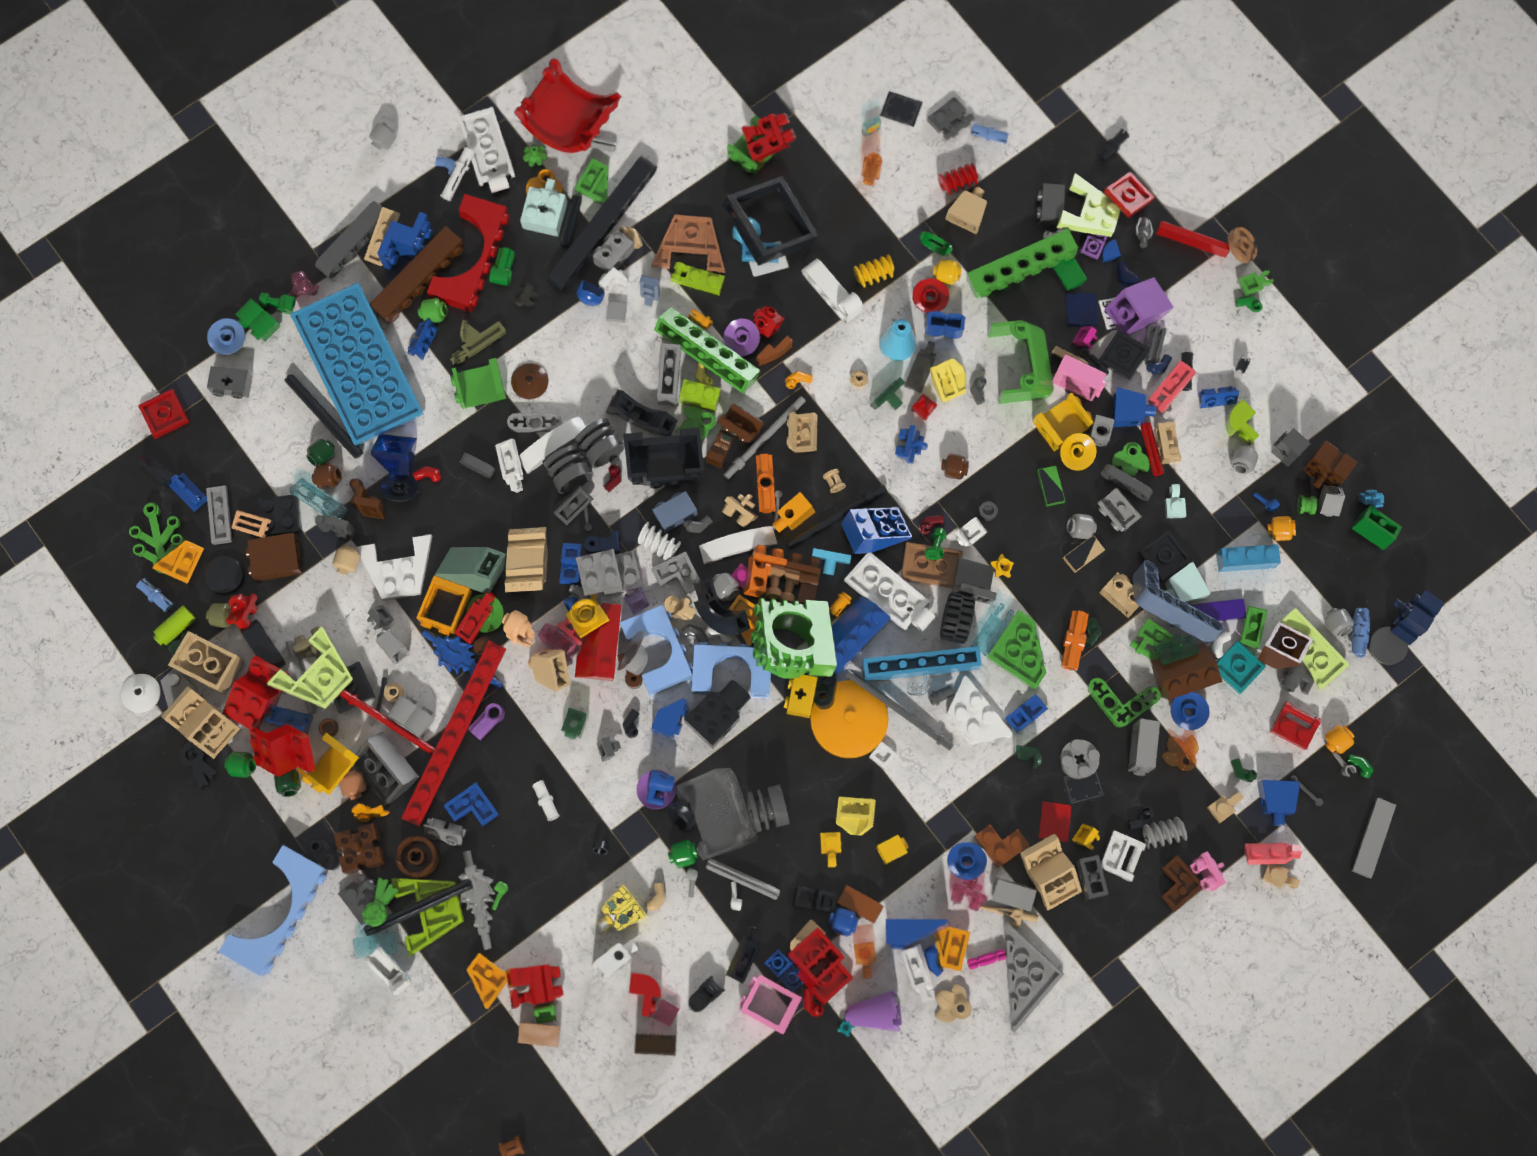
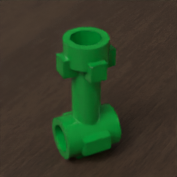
M936 528L931 536L932 540H934L933 546L925 550L926 559H942L944 555L943 548L940 545L943 539L947 537L946 531L943 528Z

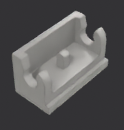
M996 877L992 901L1031 912L1037 890L1033 887Z

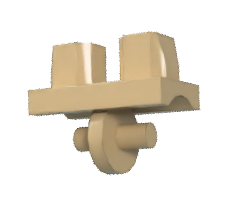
M739 494L737 499L742 503L732 496H727L724 500L726 504L722 512L732 517L736 510L739 511L741 515L736 522L742 527H746L758 517V515L746 507L748 506L751 509L755 507V504L751 502L753 497L751 494H748L746 497Z
M669 596L663 603L665 610L671 613L673 620L677 618L684 621L691 620L697 610L689 605L691 600L687 598L678 599L675 596Z

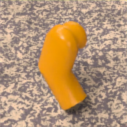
M796 371L786 378V387L793 389L800 381L811 384L813 375Z

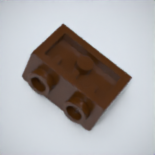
M360 486L359 492L355 493L354 503H356L362 516L385 519L386 510L377 497L369 496L365 488Z

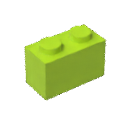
M684 379L679 395L680 404L697 406L703 410L716 413L721 397V388Z

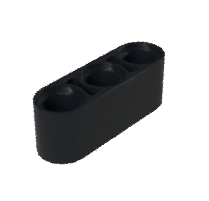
M257 619L253 620L248 628L240 629L241 634L255 655L278 668L286 665L285 660Z

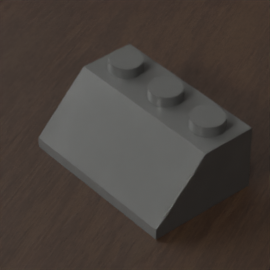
M384 732L367 739L355 754L359 758L354 763V768L358 772L363 773L366 783L385 807L408 790L419 777Z

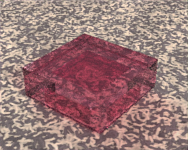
M662 999L653 1017L670 1027L680 1009Z

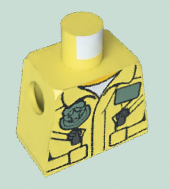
M622 885L601 908L606 916L597 924L604 933L613 925L620 932L646 918L647 915L625 886Z

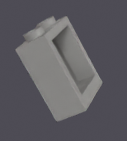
M1139 719L1133 724L1128 771H1133L1134 775L1145 776V773H1149L1156 767L1160 721Z

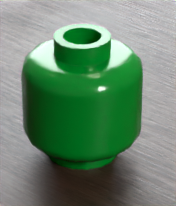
M232 752L225 760V768L232 777L247 778L256 770L253 755L249 752Z
M689 840L672 844L671 852H668L670 863H675L678 868L694 864L696 858L699 857L695 843H691Z

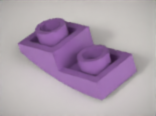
M1089 233L1081 253L1098 260L1108 236Z

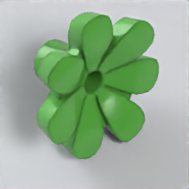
M533 144L531 148L526 147L524 149L526 154L523 156V160L525 162L529 161L528 165L531 167L535 163L538 166L542 165V160L547 159V155L543 153L545 151L544 147L539 146L537 148L536 144Z

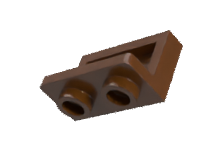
M732 404L728 412L720 417L718 424L725 431L736 434L739 440L750 443L756 439L764 422L738 405Z

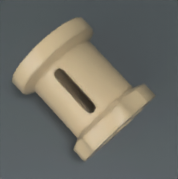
M833 469L823 475V478L827 480L830 486L829 491L831 494L839 492L846 487L839 477L838 469Z

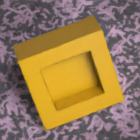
M1082 824L1072 840L1078 845L1093 850L1094 846L1091 843L1094 839L1099 841V831L1094 827Z

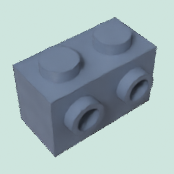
M686 491L674 494L669 501L659 502L652 509L653 515L664 534L683 524L687 519L697 516V509Z

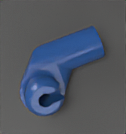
M930 946L924 952L928 969L938 977L944 969L936 963L937 948Z

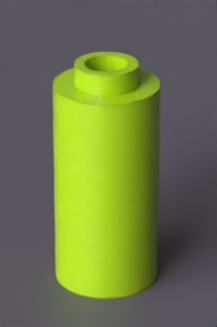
M183 605L153 631L155 634L153 638L160 645L164 643L167 646L190 626L196 618Z

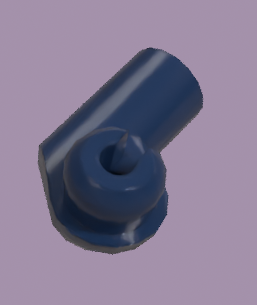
M1164 354L1160 362L1148 363L1146 370L1151 374H1162L1167 370L1172 357Z

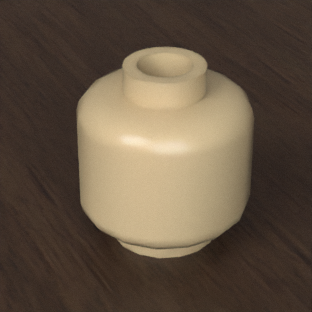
M343 545L342 548L336 550L332 565L337 568L338 573L348 575L349 572L357 570L361 556L356 548Z

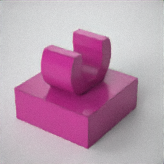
M1093 326L1081 327L1072 342L1076 346L1093 349L1090 342L1098 340L1095 335L1097 330Z

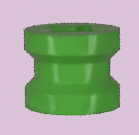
M1299 495L1297 499V513L1303 514L1308 512L1314 515L1317 509L1316 496L1305 497L1304 495Z

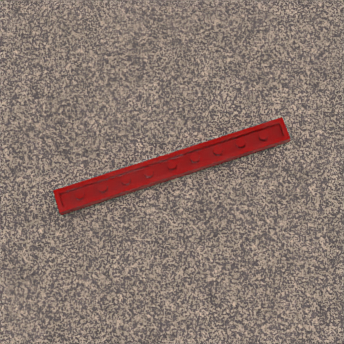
M488 641L401 819L416 826H421L507 650L506 648Z

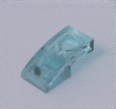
M396 932L353 938L355 959L366 958L377 947H382L387 954L397 953Z

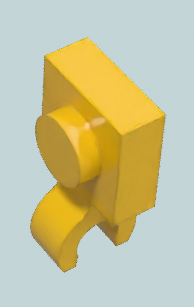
M840 832L820 833L821 854H827L828 868L836 867V853H841Z

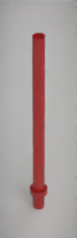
M345 689L340 693L341 697L349 701L348 704L357 706L427 753L433 755L436 748L360 700L358 695H353Z

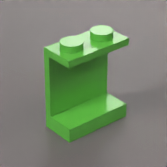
M754 115L750 120V126H757V121L760 118ZM762 134L758 137L753 136V140L757 141L764 136ZM742 135L734 145L730 143L727 145V154L731 160L739 162L744 170L756 175L774 154L764 158L760 163L753 161L747 147L748 144L744 135Z
M496 358L489 359L490 365L467 371L457 373L456 368H452L453 375L450 376L452 386H456L457 389L454 396L456 403H460L462 409L506 399Z

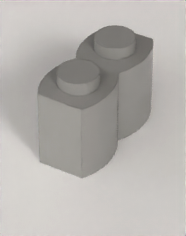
M385 629L377 635L376 643L394 664H398L409 655L407 648L391 629Z
M408 695L406 698L400 696L388 713V716L422 738L435 720L431 716L433 712L424 706L422 709L416 706L417 701Z

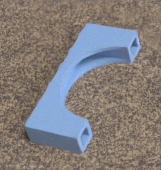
M282 845L272 863L284 872L292 890V904L286 920L277 930L262 938L242 939L229 934L218 951L259 976H265V974L268 975L274 967V959L276 956L281 955L285 948L283 944L286 939L291 938L296 928L294 926L296 922L304 917L306 913L305 907L308 902L311 903L317 894L315 892L319 884L322 885L327 878V869Z

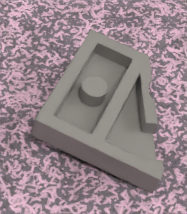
M174 668L161 680L168 708L187 686L201 697L203 696L181 672Z

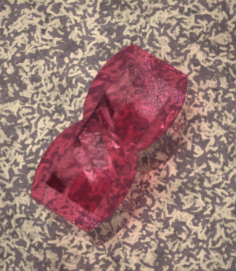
M545 623L537 634L542 644L547 648L563 650L566 660H572L579 650L574 639L568 635L561 634L558 628L552 624Z

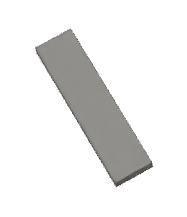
M1380 798L1375 799L1351 869L1352 872L1369 879L1372 878L1396 808L1395 804Z

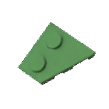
M592 158L575 186V191L603 205L607 200L608 166Z

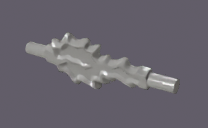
M471 851L463 852L466 867L464 868V873L458 877L461 881L470 879L473 888L460 894V905L466 902L467 910L472 908L471 913L475 915L473 926L477 927V931L481 935L484 950L492 949L489 937L491 926L488 924V920L493 918L487 912L489 906L486 902L494 901L490 894H495L490 886L493 879L484 876L483 869H476V865H473Z

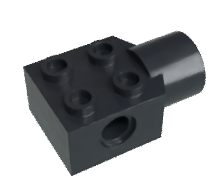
M731 680L719 693L710 691L684 718V723L713 749L739 722L738 712L751 699V696L736 681Z

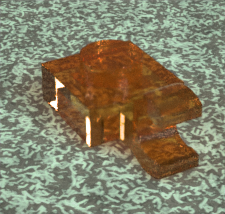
M874 942L853 944L856 965H862L863 978H872L870 963H876Z

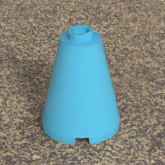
M904 319L896 320L881 334L879 342L884 356L893 361H903L914 353L916 337L908 321Z

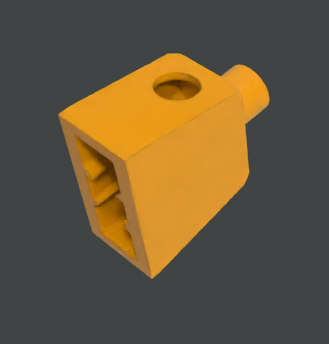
M799 492L778 510L777 513L780 518L772 523V525L779 533L787 526L793 530L813 515L815 510L803 494ZM790 514H794L792 518H788Z

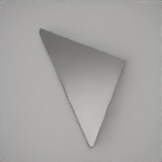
M1005 921L1004 936L1011 1031L1015 1033L1064 973L1012 925Z

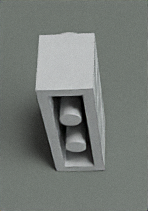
M662 343L657 393L658 404L677 405L681 345Z

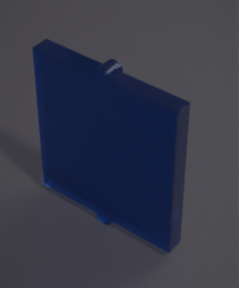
M1082 292L1079 294H1066L1067 326L1084 327L1098 325L1096 294H1083Z

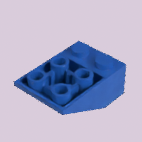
M899 507L850 509L841 523L854 554L872 553L912 538Z

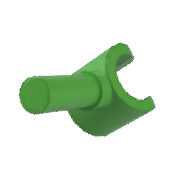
M499 881L494 887L498 894L491 907L493 910H496L500 899L508 891V886L503 881Z

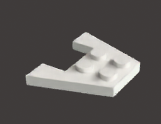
M432 534L413 537L415 556L378 562L375 544L356 547L383 601L420 595L422 593Z

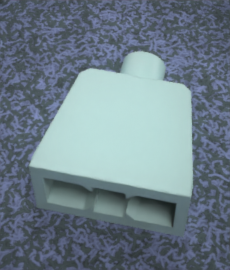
M1193 562L1165 583L1168 589L1165 592L1187 604L1203 600L1211 594Z

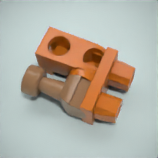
M755 546L753 554L748 559V574L743 594L760 598L766 592V597L769 599L781 598V590L778 586L780 578L785 574V566L787 564V559H784L783 550L773 549L770 556L766 555L765 546ZM767 578H769L770 588L766 589Z

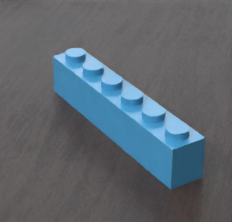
M979 646L865 658L862 661L863 678L867 682L979 670L982 666Z

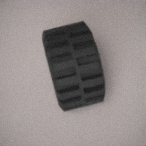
M954 592L948 595L940 628V638L942 640L961 644L967 641L975 609V598L973 596Z

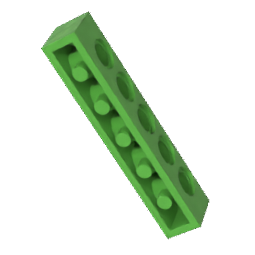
M1066 229L968 272L966 280L975 298L980 296L983 298L991 294V291L996 289L1002 290L1012 282L1018 283L1022 281L1025 276L1030 274L1036 275L1042 271L1041 269L1046 267L1052 268L1060 260L1065 259L1067 261L1074 258L1078 247L1069 229ZM1059 248L1061 252L1055 253L1052 249ZM1041 255L1044 259L1037 260L1035 256ZM1023 262L1027 264V267L1021 268L1018 264ZM1008 270L1010 274L1003 275L1001 271ZM987 277H990V278H992L994 281L991 282V283H988V282H986L984 279L987 278Z
M670 307L659 316L654 331L671 343L681 345L682 351L744 394L755 383L761 370L678 311Z

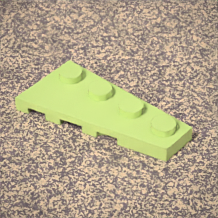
M1296 608L1280 621L1314 639L1302 661L1314 679L1319 691L1350 665Z

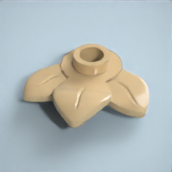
M955 983L951 992L941 990L935 993V999L941 1007L935 1014L938 1020L950 1023L956 1018L966 1019L970 1016L972 1007L967 1001V993L962 986ZM960 1005L965 1007L963 1012L958 1011Z

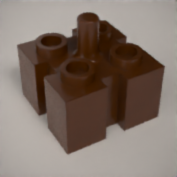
M1325 441L1313 453L1303 470L1310 477H1317L1313 483L1316 488H1320L1322 484L1339 487L1347 479L1358 462L1347 454L1343 455L1337 451L1338 448Z
M372 823L357 827L358 833H354L351 830L334 833L337 849L343 851L344 856L339 857L342 873L348 875L363 871L362 865L374 868L386 864L383 849L376 845V842L381 841L377 825Z

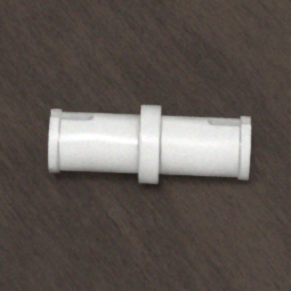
M541 780L534 783L532 787L539 799L538 804L542 806L547 820L552 821L558 818L560 815L554 806V799L552 795H549L544 781Z

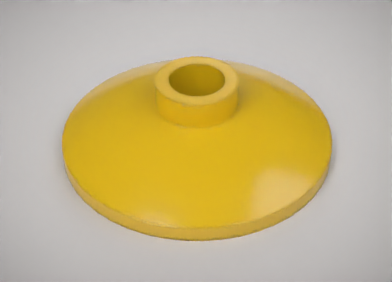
M1083 433L1069 435L1063 441L1060 448L1061 460L1071 470L1080 471L1088 468L1096 457V445L1093 439ZM1075 448H1078L1077 454L1073 453Z

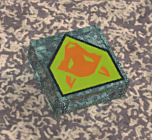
M879 116L863 123L862 134L864 137L881 129L882 121Z

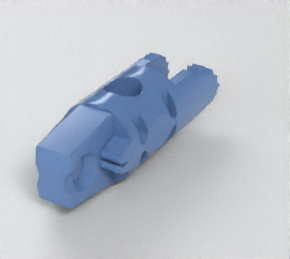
M1356 608L1353 617L1354 626L1351 633L1352 653L1358 658H1363L1367 653V643H1369L1370 616L1367 608Z

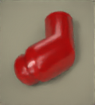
M429 466L412 473L416 481L424 477H431L433 482L441 479L440 471Z
M803 989L804 1009L812 1016L818 1017L824 1012L823 1006L813 1000V993L809 989Z

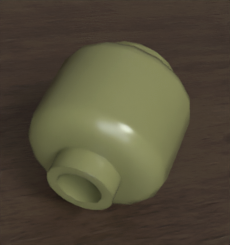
M229 603L212 604L206 612V619L209 624L214 628H230L233 624H228L226 618L231 611V606Z

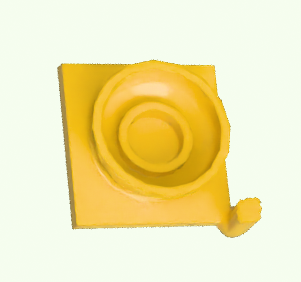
M596 594L590 595V599L577 601L571 610L565 614L580 638L609 621L596 600Z

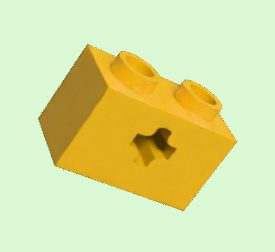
M802 675L798 678L789 679L788 689L791 690L790 697L786 696L784 708H788L787 714L810 718L818 677ZM799 691L803 692L804 696H802V699H798V695H796Z

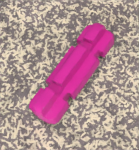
M999 949L995 953L990 952L977 956V958L968 959L967 964L970 970L976 969L978 966L982 967L995 963L996 960L1006 959L1004 949Z

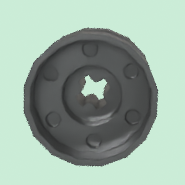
M605 418L586 426L575 438V443L580 446L581 452H587L585 456L592 468H598L611 462L625 448L624 442L619 435H613L614 428L610 426V422Z
M578 445L567 446L556 451L543 463L546 470H548L549 476L554 477L553 483L561 494L570 492L578 483L583 486L594 476L588 462H583L584 455L581 453Z
M780 784L767 787V797H763L760 789L757 790L758 799L755 800L752 791L747 792V808L751 823L755 827L756 832L762 831L761 822H764L766 830H769V820H773L776 827L790 824Z

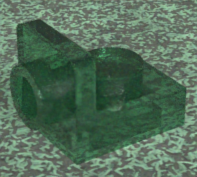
M1021 745L1014 747L1013 755H1017L1018 759L1029 760V758H1032L1031 769L1035 770L1042 762V754H1039L1040 748Z

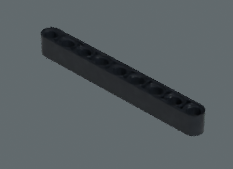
M643 156L637 159L549 274L547 282L562 292L570 286L593 256L594 251L602 244L654 176L657 165Z

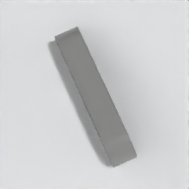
M514 413L507 419L508 427L513 432H550L563 424L560 415L556 413ZM537 418L540 420V425L532 427L530 426V421ZM515 419H518L520 422L517 427H514L513 424ZM524 419H526L527 427H525L523 423L525 422ZM543 419H545L546 422H552V419H556V421L559 423H556L554 427L551 425V423H545L546 427H544Z

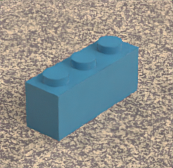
M1278 544L1221 548L1216 553L1218 572L1276 568L1281 563Z

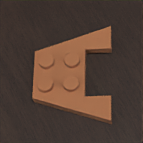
M674 215L651 267L670 269L671 252L708 255L707 271L725 273L712 219L709 217Z

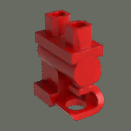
M772 113L767 117L759 119L757 126L741 127L752 160L760 163L764 158L790 147L789 143L796 139L791 128L783 131L782 126L790 123L786 113L778 115ZM761 134L764 136L763 138L757 141L753 140V136L758 137Z
M545 964L506 970L508 989L529 985L528 992L518 993L516 989L509 991L511 1008L516 1009L520 1004L530 1002L531 1006L548 1003L563 996L562 985L552 987L551 980L560 977V967Z

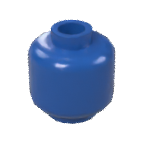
M838 908L835 914H830L828 925H832L831 930L833 933L848 937L851 933H855L858 918L855 912Z

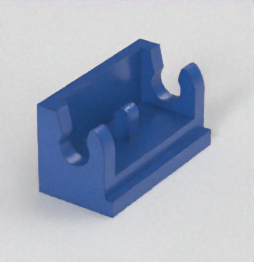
M271 706V716H267L265 722L276 727L288 724L308 735L314 716L278 706Z

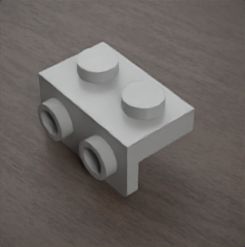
M1115 488L1103 500L1098 502L1100 506L1098 508L1105 517L1109 516L1112 520L1110 522L1117 531H1126L1142 517L1118 488Z

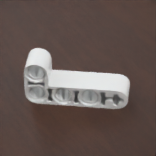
M815 259L802 269L804 277L844 323L847 324L862 312L863 304L860 298L854 292L849 295L819 259Z

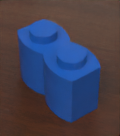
M939 311L929 312L926 319L925 333L933 337L944 335L951 339L961 338L965 326V316L957 313L946 315Z

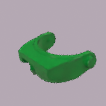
M926 231L921 232L919 235L921 243L931 251L941 256H949L953 250L951 248L952 245L944 239ZM933 239L945 246V249L930 240Z

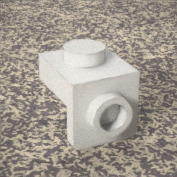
M613 267L608 273H604L601 276L599 287L605 294L617 281L624 287H627L628 276L619 269L618 271Z
M974 517L961 529L955 531L957 535L956 540L965 547L973 545L988 533L977 517Z

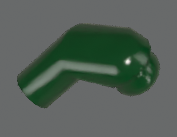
M1239 758L1230 761L1235 776L1245 782H1253L1257 778L1256 771L1244 769Z

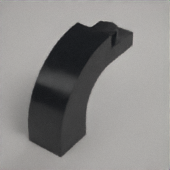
M623 390L616 391L610 407L618 412L617 415L623 420L660 436H671L678 422L668 412L648 408L634 400Z
M711 576L693 583L698 597L694 605L700 617L709 627L718 633L729 636L739 635L750 629L745 610L732 611L720 602Z

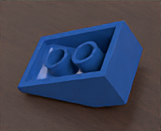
M886 919V944L891 946L893 950H905V946H911L949 927L950 922L947 919Z

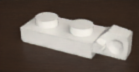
M511 438L496 444L495 447L503 480H506V483L510 485L511 491L518 493L523 491L521 482L523 472L515 439Z
M921 944L902 950L901 954L913 990L915 989L920 994L922 1003L934 1000V985Z

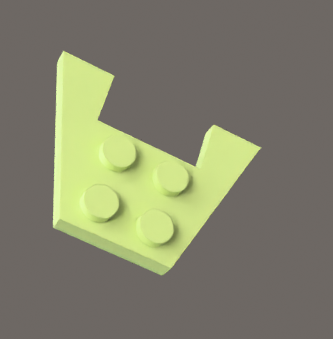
M1075 173L1069 190L1085 196L1079 217L1063 211L1057 228L1111 237L1116 227L1120 209L1110 198Z
M321 626L308 642L320 651L322 655L296 682L280 669L267 685L326 709L343 689L350 684L353 678Z

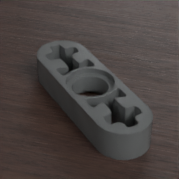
M1106 464L1101 471V475L1105 479L1142 500L1148 501L1153 493L1149 486L1110 464Z

